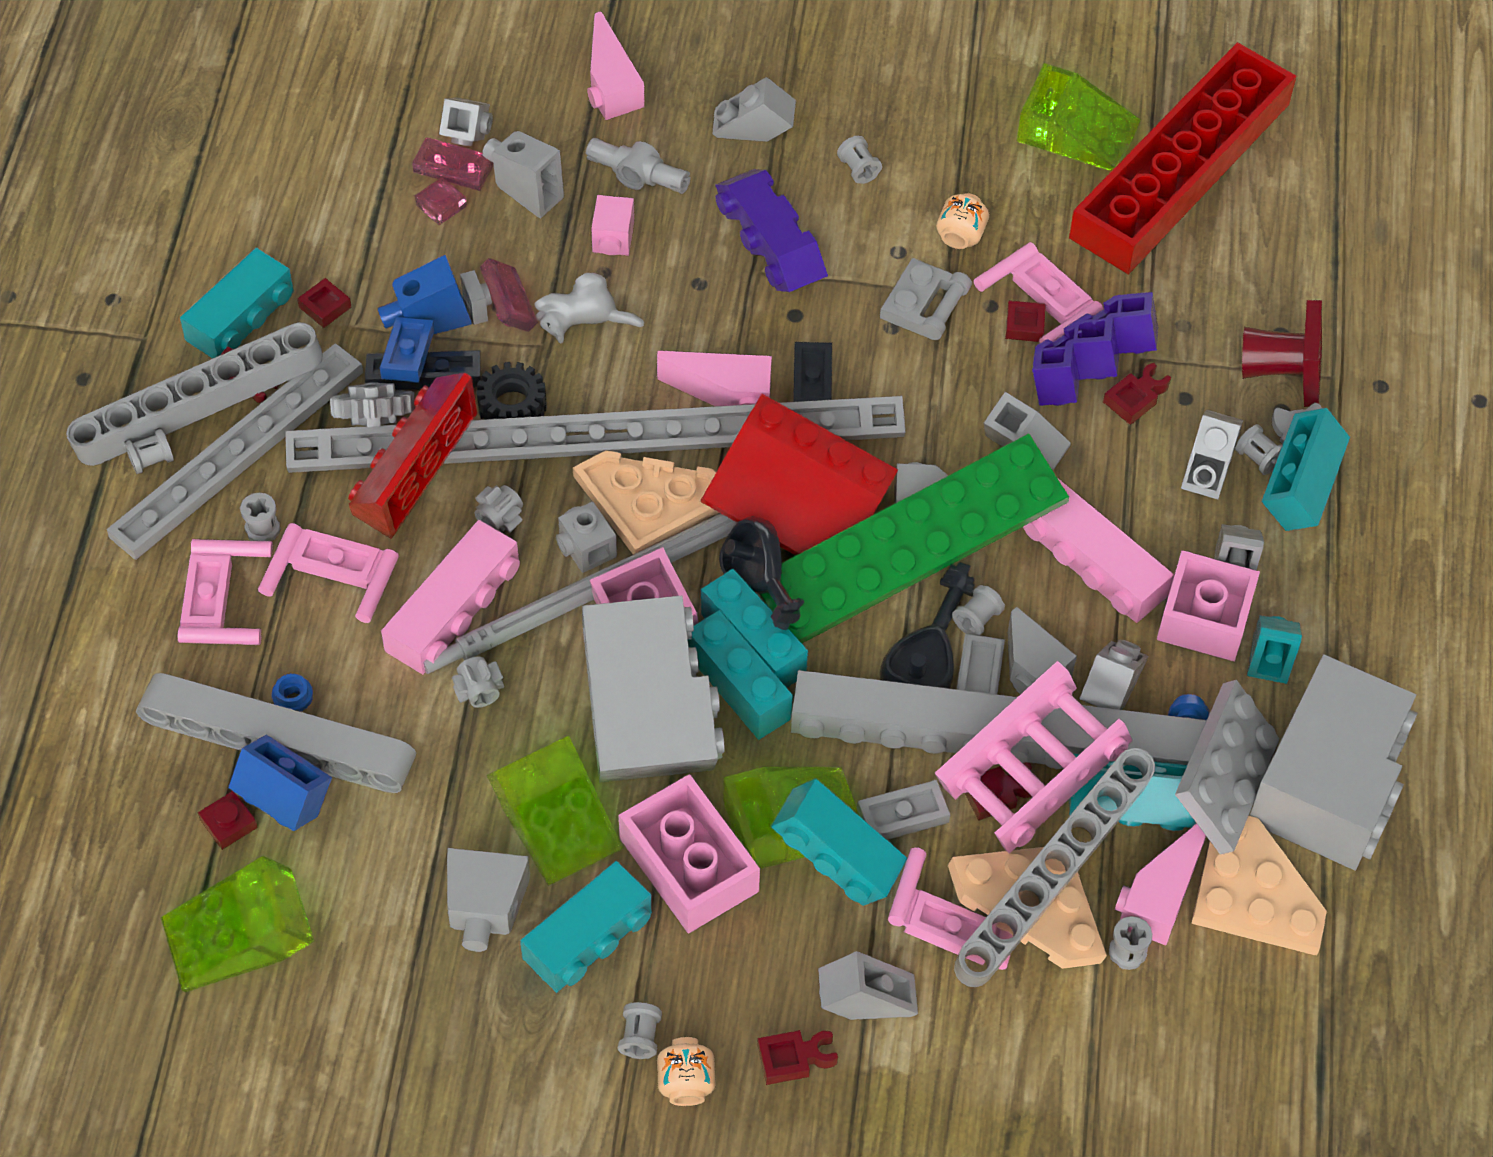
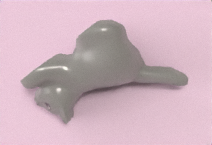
M585 273L578 277L570 294L551 293L534 303L536 309L539 310L535 317L537 321H540L541 328L555 336L560 344L564 341L565 332L572 325L599 324L611 321L636 327L644 326L643 319L635 314L616 309L614 298L607 289L606 279L596 273Z

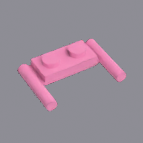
M1031 242L974 279L975 287L982 292L1009 273H1012V281L1037 303L1046 304L1045 310L1061 325L1040 338V343L1046 339L1054 342L1065 335L1063 328L1087 313L1094 316L1104 310L1100 302L1093 301L1087 293L1043 254L1039 253L1036 246Z
M290 523L283 534L258 591L265 596H273L287 564L291 563L294 570L367 589L355 617L361 622L369 623L399 555L390 549L383 551L379 548L312 530H304L300 526Z
M192 539L181 624L178 629L179 643L261 644V629L223 627L232 569L231 556L272 557V541Z
M911 848L888 916V921L894 926H906L904 932L958 955L963 945L986 917L925 891L917 890L916 886L926 858V852L920 848ZM998 923L992 925L993 933L1001 939L1013 937L1011 933L996 926ZM972 954L966 957L981 965L985 963V960L978 955ZM1010 955L999 967V969L1003 970L1007 968Z

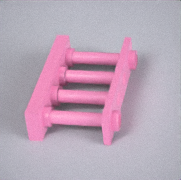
M1058 661L935 772L944 789L955 800L962 793L969 792L1002 825L995 832V835L1009 854L1016 847H1022L1027 844L1042 823L1110 761H1116L1128 749L1129 743L1133 741L1122 720L1118 719L1107 729L1072 696L1077 687L1069 671ZM1061 708L1095 740L1078 757L1072 754L1041 724L1042 720L1054 709ZM1024 736H1030L1064 768L1046 786L1011 753V748ZM1000 764L1033 797L1015 814L980 781L981 776L993 765Z

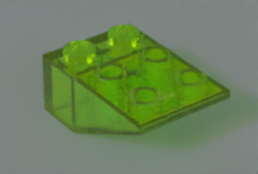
M1044 63L1021 110L1017 142L1112 171L1125 158L1141 119L1078 73Z
M569 735L487 774L504 813L548 886L623 849Z
M761 767L724 777L723 802L735 836L760 869L805 857L798 850L788 846L782 836L771 828L792 789L816 778L859 815L842 767Z
M261 856L161 917L181 990L184 992L281 962L315 942L292 869L265 856Z

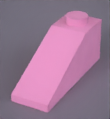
M602 12L595 13L590 71L591 87L587 89V93L594 109L599 108L605 120L644 107V82Z
M658 351L657 377L658 380L715 407L756 404L761 394L770 398L772 356Z
M1198 824L1194 825L1136 874L1131 888L1123 886L1115 910L1122 912L1120 920L1124 917L1133 916L1146 921L1152 930V941L1167 945L1206 838ZM1129 927L1128 932H1131L1132 927Z

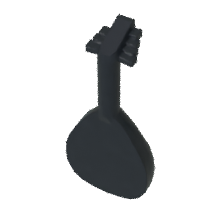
M751 516L739 521L722 545L719 555L721 570L725 574L734 569L755 593L770 594L777 605L770 616L774 621L773 624L775 627L786 631L790 624L796 623L800 619L799 609L803 605L804 600L799 597L792 600L780 582L782 560L777 531L769 520Z
M959 562L957 566L950 565L949 570L940 579V585L949 589L932 625L911 632L897 641L888 650L880 667V680L950 689L953 682L954 660L952 646L946 630L951 622L952 613L958 607L963 594L973 597L975 584H973L974 578L969 577L970 565Z

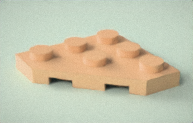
M607 450L573 467V477L595 503L633 555L719 513L700 502L716 474L710 468L697 466V470L675 467V462L647 457H644L643 461L622 458L621 453Z
M1248 816L1233 852L1220 854L1209 840L1191 924L1317 956L1321 945L1327 911L1259 818Z
M1044 847L1013 850L1010 854L1007 851L952 857L948 868L959 902L972 911L978 908L989 915ZM1052 858L1045 861L1046 868L1051 873L1058 875L1065 873L1066 870L1061 861ZM1078 872L1021 940L1025 945L1029 941L1050 955L1048 960L1062 969L1101 964L1107 956ZM1028 890L1019 892V898L1026 906L1034 907L1039 905L1040 901L1034 892ZM998 922L996 925L998 928L1013 935L1009 925Z

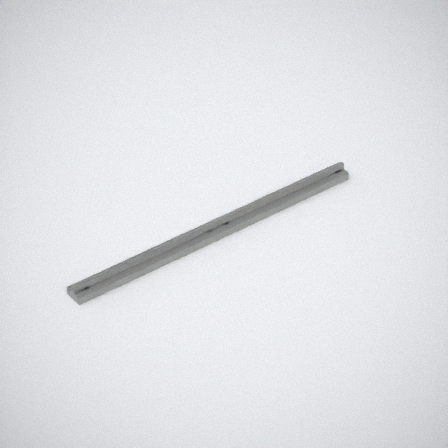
M902 396L780 403L844 440L904 437L906 433ZM755 404L473 420L443 464L598 455L605 450L618 453L731 447ZM883 414H894V415H895L894 417H883V418H873V417H872V415H883ZM396 425L285 431L287 471L292 473L370 468L377 452L381 448L387 450L393 441L392 433ZM627 429V432L622 433H605L604 431ZM589 431L587 435L566 436V433ZM318 447V450H295V448Z

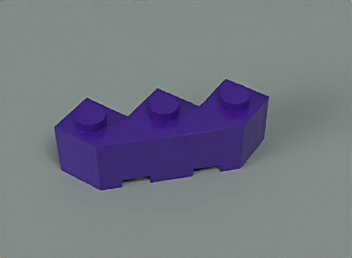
M753 169L715 184L718 192L716 203L720 212L726 215L727 219L740 220L742 243L751 254L765 257L767 263L765 274L772 287H775L777 291L791 292L828 276L817 241L809 230L801 232L797 224L798 214L784 194L778 197L771 189L774 180L767 170Z
M1153 292L1115 295L1103 303L1104 310L1094 316L1087 313L1063 328L1065 335L1054 342L1046 339L1035 346L1032 370L1039 406H1061L1067 403H1077L1079 380H1099L1107 377H1116L1119 354H1140L1147 351H1157L1158 323Z

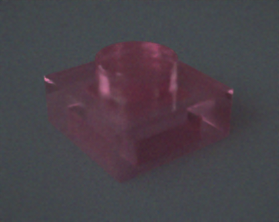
M443 177L415 195L416 206L438 225H441L467 207L466 197Z

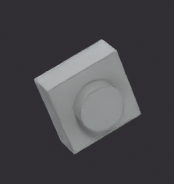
M475 270L460 274L462 296L473 324L476 325L488 321L487 306L492 304L487 284H480Z

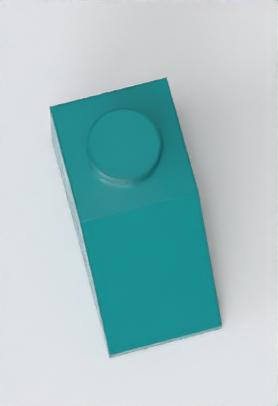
M1259 615L1252 639L1247 676L1287 684L1302 640L1300 623L1288 621L1279 616L1267 617Z

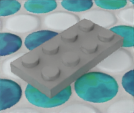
M1237 680L1222 684L1175 793L1176 797L1220 854L1235 850L1261 781L1279 741L1273 726L1268 724L1255 706L1251 696L1244 691Z

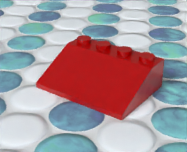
M466 373L437 377L430 387L425 385L420 390L414 401L416 408L409 418L402 417L393 430L392 437L394 439L387 450L381 448L377 452L370 465V468L373 470L365 481L359 480L349 494L348 500L351 501L349 507L352 515L390 539L396 534L478 414L472 377Z
M761 394L700 502L737 523L751 516L769 520L777 531L780 547L794 555H798L873 516L898 469L768 396Z

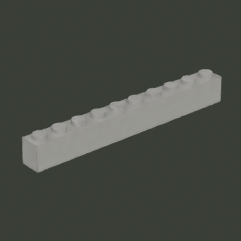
M798 670L792 709L791 733L801 734L807 738H837L847 743H878L894 749L901 747L918 748L934 754L942 752L957 753L1017 697ZM1082 705L1107 729L1118 719L1122 720L1133 740L1129 743L1128 749L1141 748L1152 756L1154 762L1188 765L1207 721ZM1061 708L1054 709L1042 720L1041 724L1072 754H1081L1095 741ZM1024 736L1011 748V753L1022 763L1031 762L1045 764L1054 769L1063 768L1030 736Z

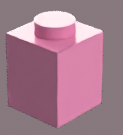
M597 195L591 228L592 252L629 256L634 228V198Z

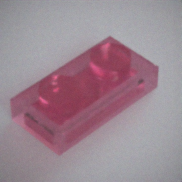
M426 137L412 162L414 173L481 191L494 163L485 158L482 152Z
M488 258L480 266V270L496 307L498 319L508 327H515L529 332L538 322L516 268Z

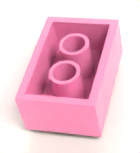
M690 774L619 814L620 840L688 934L759 892L760 868Z

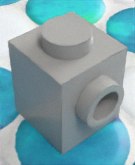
M457 97L444 99L439 135L452 137L451 143L472 146L473 141L484 140L485 134H489L492 127L493 115L489 113L490 104Z
M593 501L581 507H573L564 515L558 517L559 534L556 535L557 544L564 556L571 555L582 573L617 557L616 535Z

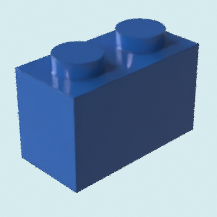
M266 734L241 749L228 788L243 797L247 803L258 807L273 817L280 825L295 831L318 817L332 777Z

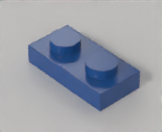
M396 317L380 366L381 379L419 382L434 334L433 320Z

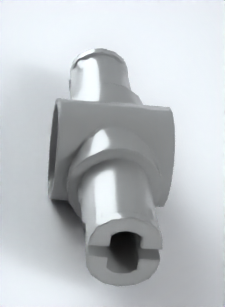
M592 138L586 148L588 160L611 167L618 180L630 189H641L644 184L650 186L658 184L683 194L690 184L689 171L664 164L657 150L646 142H635L630 148L625 145L617 147L597 138Z

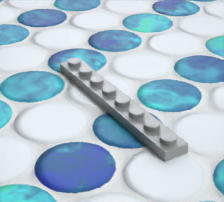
M336 343L322 353V361L318 367L289 380L107 529L109 538L132 558L137 560L285 438V431H293L325 405L331 397L337 395L363 373L362 363Z

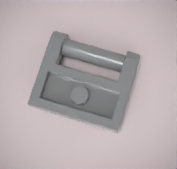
M912 258L882 306L880 319L929 339L938 340L946 329L945 322L960 297L968 293L972 286V281L964 273L955 272L952 274ZM939 289L946 290L947 292L934 314L927 318L923 317Z

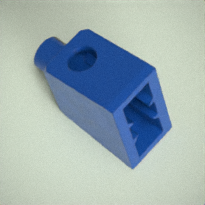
M446 255L395 279L392 285L397 301L377 308L385 329L394 325L396 317L433 320L434 334L472 324Z

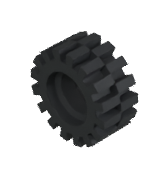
M504 362V369L500 370L498 365L491 367L492 375L487 371L482 374L483 381L479 380L477 384V401L481 419L544 416V411L547 409L545 382L543 383V377L540 373L535 375L533 367L529 366L525 371L524 363L517 362L516 368H511L510 362ZM508 392H518L526 396L524 401L513 405L503 404L497 400L498 397Z

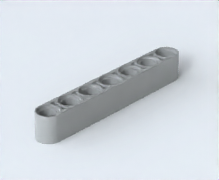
M298 322L83 415L72 421L68 426L66 432L67 439L82 463L92 466L101 464L126 453L125 441L130 440L134 443L155 435V430L160 428L165 435L255 396L257 393L264 392L315 369L321 363L323 357L315 330L306 323Z
M157 673L152 676L136 709L137 715L143 721L153 726L240 751L243 747L267 734L329 776L389 793H398L402 790L416 757L414 748L395 738L163 673Z
M1141 748L1127 749L1116 759L963 945L955 961L954 971L961 983L969 987H979L990 980L1137 800L1155 772L1154 760L1147 751ZM1133 765L1141 771L1142 778H1129L1124 773L1123 766ZM1100 796L1112 798L1116 803L1117 809L1113 811L1103 809L1098 804L1097 798ZM1075 827L1086 829L1090 833L1091 841L1086 843L1079 842L1073 837L1071 829ZM1051 858L1061 861L1065 867V873L1060 875L1051 873L1046 868L1045 861ZM1024 890L1034 892L1040 901L1039 905L1034 907L1026 906L1021 902L1019 892ZM998 922L1009 925L1013 931V937L1009 939L997 937L993 933L992 925ZM972 954L978 955L985 960L987 969L982 972H974L966 965L965 958Z

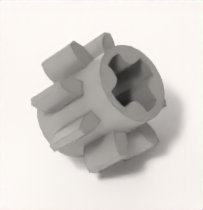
M497 485L494 488L487 486L475 498L479 503L475 511L476 519L499 530L501 533L505 529L510 533L522 521L518 514L522 511L523 502L519 495L508 486L503 485L500 488Z
M472 657L463 661L457 667L458 675L452 676L453 688L459 702L462 703L469 699L471 705L477 708L492 704L499 697L498 689L504 688L501 680L503 675L497 662L495 661L487 665L483 657Z

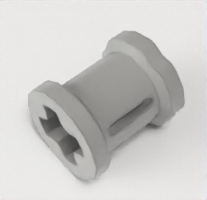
M853 136L845 140L838 148L837 156L841 162L848 164L852 170L851 176L854 181L865 184L877 177L878 173L882 170V164L877 157H872L867 149L868 143L862 136Z
M1256 424L1240 437L1235 450L1240 455L1246 454L1259 465V471L1263 475H1267L1273 471L1283 445L1277 446L1263 434V428ZM1257 446L1261 447L1265 453H1262Z
M161 428L155 430V435L134 443L130 440L124 442L136 474L142 473L143 468L166 460L168 463L174 461L169 443Z
M254 493L247 496L242 501L240 510L243 519L246 521L245 531L248 534L249 540L273 541L279 535L281 529L280 523L275 516V501L265 493Z
M979 585L974 589L971 600L964 607L956 608L952 613V617L958 628L965 634L980 636L984 632V625L993 615L1001 614L1005 609V604L995 590L989 586Z
M1130 916L1124 917L1116 924L1113 933L1114 939L1109 946L1110 959L1120 968L1127 970L1136 969L1146 960L1148 947L1151 944L1153 935L1148 923L1139 917ZM1129 927H1132L1131 933L1127 932ZM1130 954H1134L1132 959H1129Z
M636 1002L626 1004L623 1009V1017L626 1019L624 1038L618 1043V1051L631 1058L649 1059L657 1054V1045L654 1043L656 1024L662 1018V1011L648 1003Z

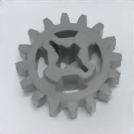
M373 382L348 386V393L335 395L330 398L331 416L342 419L350 418L352 426L363 425L371 427L397 423V415L412 413L415 409L414 392L395 391L394 383Z

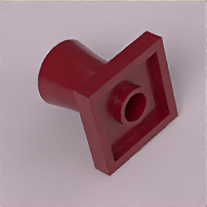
M1307 300L1305 333L1267 331L1244 326L1242 346L1243 379L1268 375L1300 374L1303 375L1304 407H1310L1314 403L1319 404L1322 363V300Z

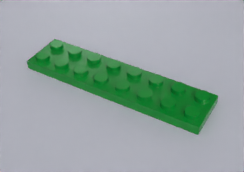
M1028 433L783 562L780 582L792 600L798 597L804 600L803 605L799 609L800 619L796 623L790 624L788 629L803 644L1069 503L1067 492L1031 435ZM759 593L763 602L773 612L777 605L770 594Z

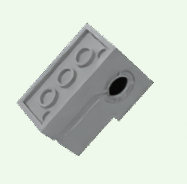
M672 596L582 606V627L599 783L714 770L717 760L722 759V753H724L722 728H714L713 718H717V712L720 711L717 686L710 687L708 676L696 677V672H698L696 647L688 648L687 639H692V631H694L691 607H684L683 597Z
M1323 654L1261 781L1250 816L1259 818L1269 832L1356 871L1362 856L1371 859L1404 786L1403 783L1397 781L1403 766L1396 763V760L1403 749L1418 714L1410 710L1417 694Z

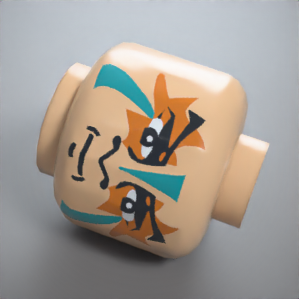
M970 193L953 195L944 204L936 223L937 231L943 242L952 248L965 249L978 244L989 220V212L976 195Z
M680 1037L672 1040V1046L663 1049L657 1057L658 1089L661 1094L670 1098L671 1104L678 1106H693L703 1103L705 1096L711 1094L715 1088L713 1052L709 1048L699 1045L696 1038Z

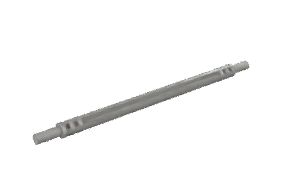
M723 514L716 515L455 639V644L447 647L434 663L427 659L424 661L425 672L429 674L461 658L464 660L472 658L594 600L590 580L662 547L672 563L728 536L737 522Z

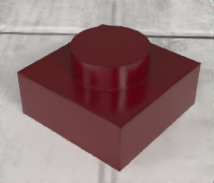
M326 278L297 298L299 308L322 328H325L352 308L350 298Z
M1009 300L1005 339L1039 342V339L1044 336L1046 304Z
M234 791L197 812L201 823L221 850L258 828L256 820Z

